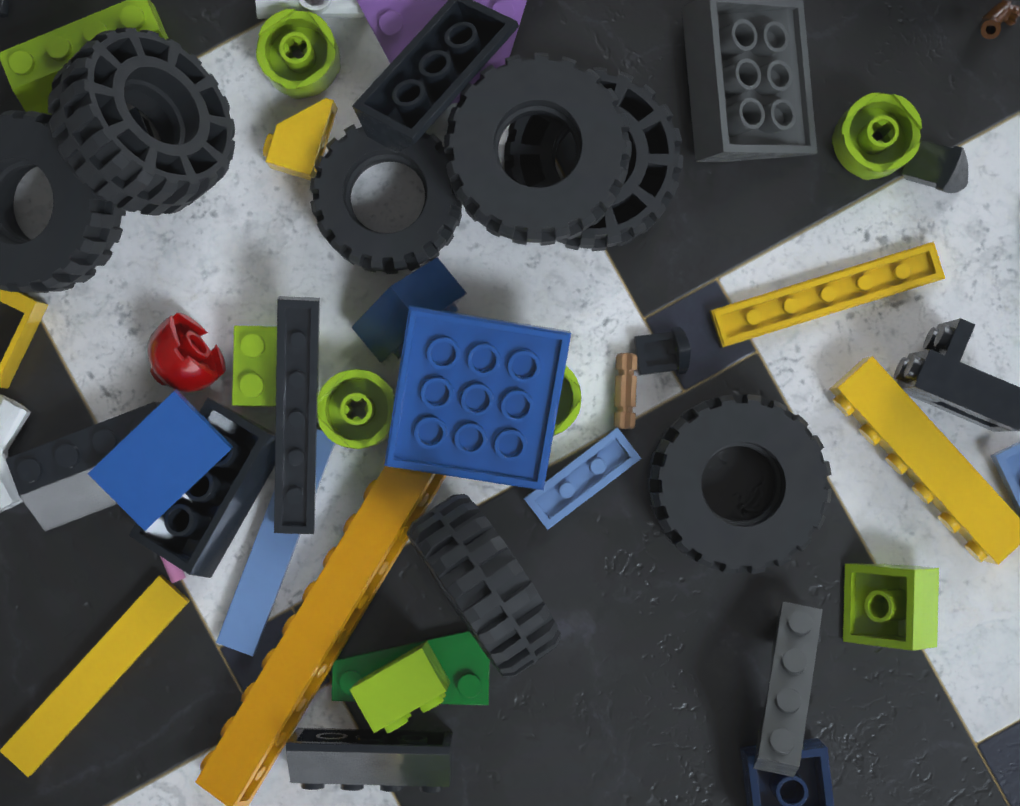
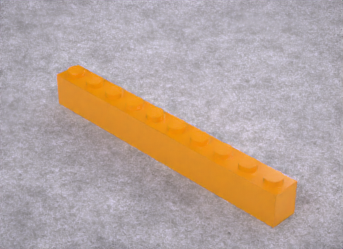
M385 466L379 477L367 486L363 495L364 502L358 512L352 514L343 527V537L337 547H333L325 556L322 572L317 580L311 582L305 589L302 596L304 602L298 612L292 615L284 624L282 629L283 637L277 647L270 650L263 659L261 665L263 670L257 680L245 689L241 697L242 705L236 715L232 716L224 724L220 733L222 736L215 750L210 751L205 756L200 765V770L202 771L195 783L226 806H249L407 543L409 537L406 533L411 523L425 513L446 475Z

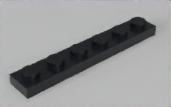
M279 296L277 299L274 533L314 534L320 298Z

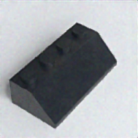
M448 0L352 105L367 137L396 153L415 144L519 27L518 22L474 0Z
M207 397L199 412L233 448L146 531L135 523L129 536L187 574L211 578L275 466V433Z
M152 402L6 458L20 498L45 531L117 505L88 473L162 402Z
M297 728L286 742L290 783H301V788L307 790L323 789L325 784H340V789L347 791L362 790L364 785H380V790L386 792L402 791L403 786H419V791L426 793L442 792L443 787H450L453 731L394 730L387 734L385 730L373 733L372 729Z

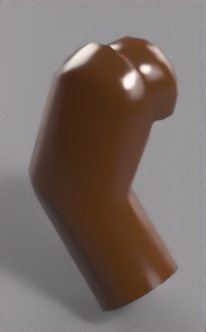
M1001 0L982 17L980 24L982 36L986 39L996 38L1000 34L1002 22L1008 26L1015 25L1018 16L1020 17V6L1011 4V0Z

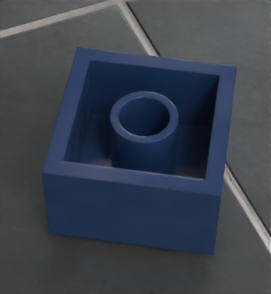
M818 738L803 741L800 767L794 777L753 769L757 745L740 747L747 806H834L828 748Z

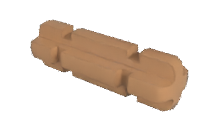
M619 353L616 356L615 365L618 375L615 376L614 407H617V412H614V427L633 429L636 421V413H633V407H636L637 376H634V370H637V355L633 353Z

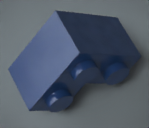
M437 257L391 285L357 320L352 329L380 363H383L393 355L399 360L402 355L409 305L457 313L460 309L456 304L467 293Z

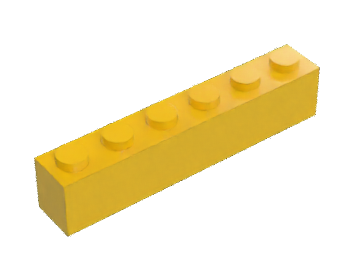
M873 356L863 358L829 389L836 396L832 400L835 406L845 416L849 417L852 414L862 425L859 431L863 437L873 446L879 444L888 454L885 457L887 463L898 474L906 473L915 483L911 487L914 493L924 503L929 504L932 502L941 512L938 516L939 520L952 533L955 534L958 531L966 539L967 543L964 547L978 562L982 563L985 560L986 562L999 565L1020 545V518Z

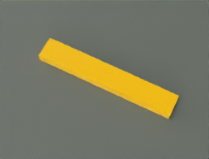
M933 241L716 308L709 312L720 347L723 348L945 279V275Z
M159 575L0 749V752L27 777L31 776L190 600L163 575Z

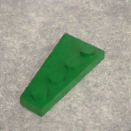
M470 631L457 632L438 638L336 659L332 670L331 701L356 702L349 689L358 680L428 641L450 680L449 687L445 692L446 696L443 698L444 701L440 704L489 705L490 660Z

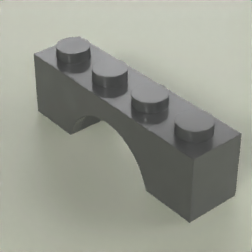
M782 602L777 616L769 685L758 734L753 769L794 777L800 767L823 609Z

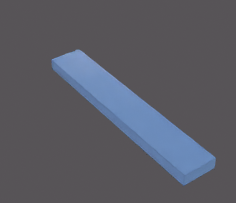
M317 429L316 493L335 446V443L320 429ZM275 489L216 641L218 644L252 657L256 653L301 535L274 533Z

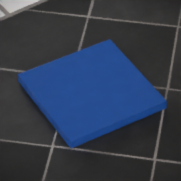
M409 305L384 466L544 491L571 331Z

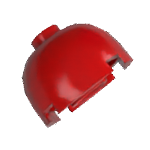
M176 313L174 316L171 315L165 319L151 334L147 344L148 361L153 378L159 384L167 385L181 392L199 391L210 386L225 373L226 363L217 344L210 350L201 338L202 335L208 332L195 320L183 313Z

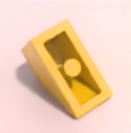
M325 98L276 125L274 134L269 133L263 147V156L267 157L265 162L271 169L310 181L311 178L316 177L317 170L314 166L319 156H324L338 110L334 100Z

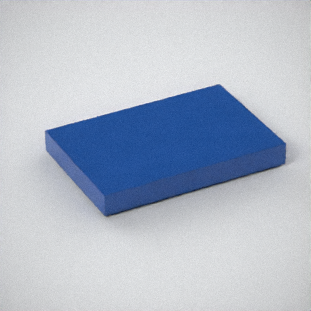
M176 389L108 453L88 475L146 531L221 460L233 446Z

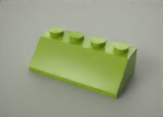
M126 0L1 51L0 61L10 86L25 112L36 111L52 115L48 113V97L52 92L54 77L63 68V65L97 34L116 30L117 28H136L137 32L140 30H150L159 33V37L168 39L154 4L150 0Z

